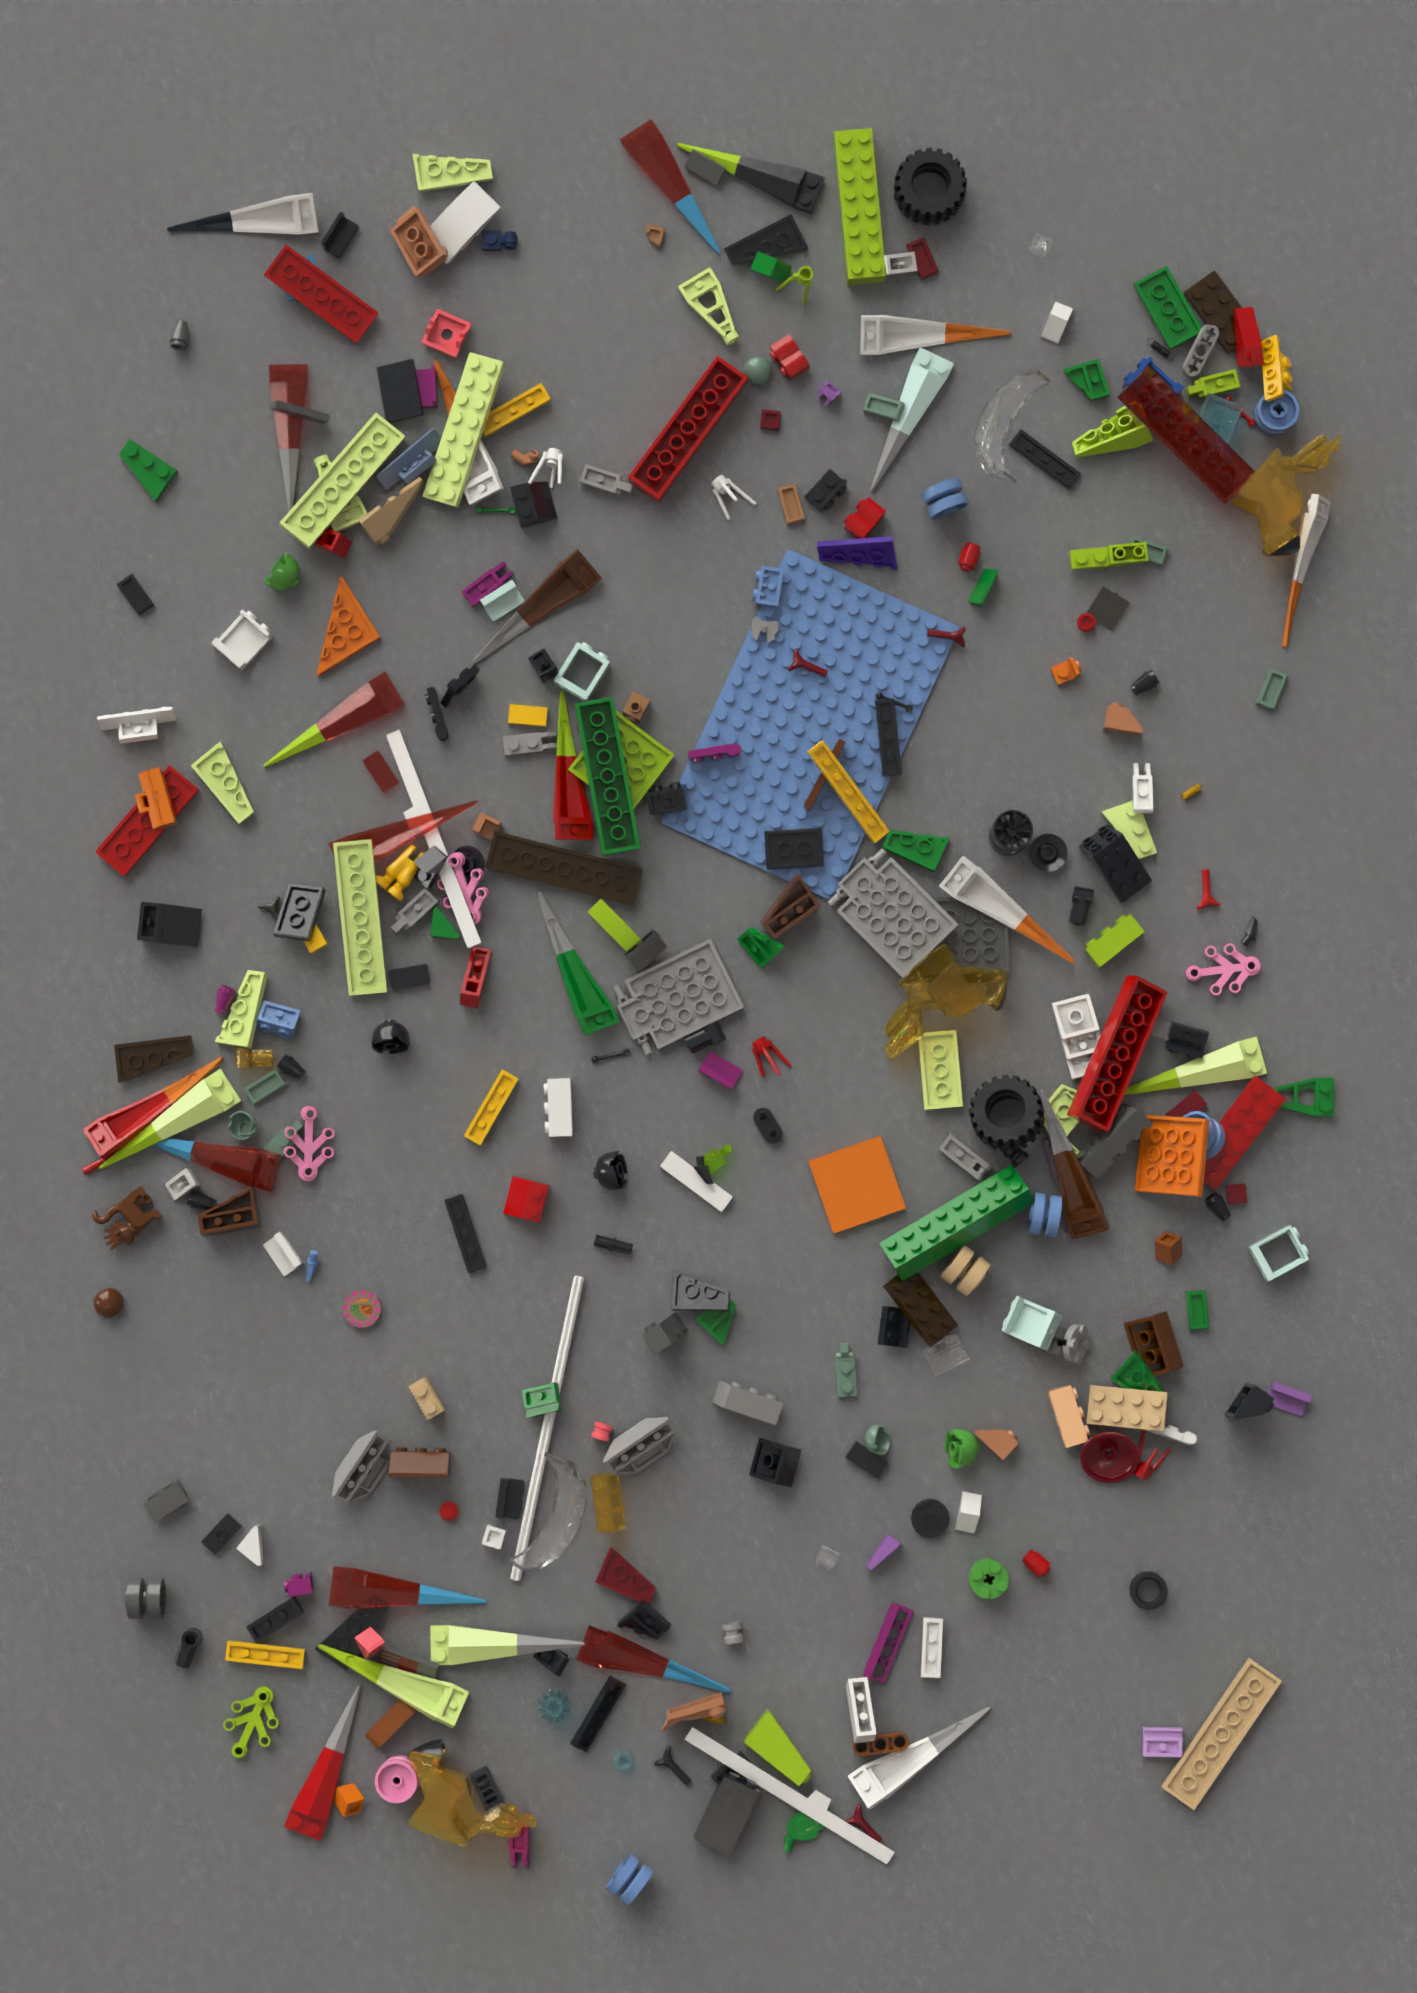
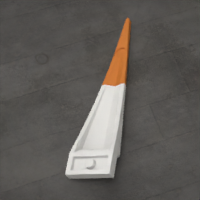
M861 315L860 355H881L932 345L1010 335L1011 332L1008 330L887 315Z
M434 360L449 416L456 393L439 361ZM481 440L464 489L469 505H474L504 489L497 473L498 470Z
M1318 494L1311 495V499L1308 501L1309 513H1304L1301 519L1299 532L1300 549L1299 552H1296L1282 647L1285 648L1288 646L1292 621L1308 566L1328 521L1331 502Z
M961 857L939 885L953 898L1009 926L1070 963H1075V960L980 867H977L966 857Z

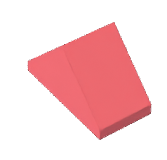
M371 1627L355 1637L364 1658L367 1660L380 1652L385 1644V1641Z

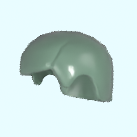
M753 357L744 364L742 373L748 377V384L760 386L770 380L773 374L772 365L763 357Z
M237 1111L230 1116L231 1121L228 1128L235 1139L238 1141H248L255 1136L258 1124L253 1115L245 1111Z
M875 1424L866 1432L865 1445L870 1453L881 1456L887 1453L891 1436L889 1432L884 1430L886 1429L885 1426Z

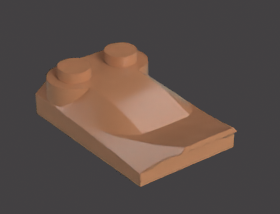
M413 206L398 218L396 225L390 229L416 277L420 278L431 273L447 259V248L441 245L420 208Z
M722 1691L668 1709L666 1712L667 1720L662 1726L661 1731H665L681 1720H696L708 1716H713V1719L724 1716L727 1706Z

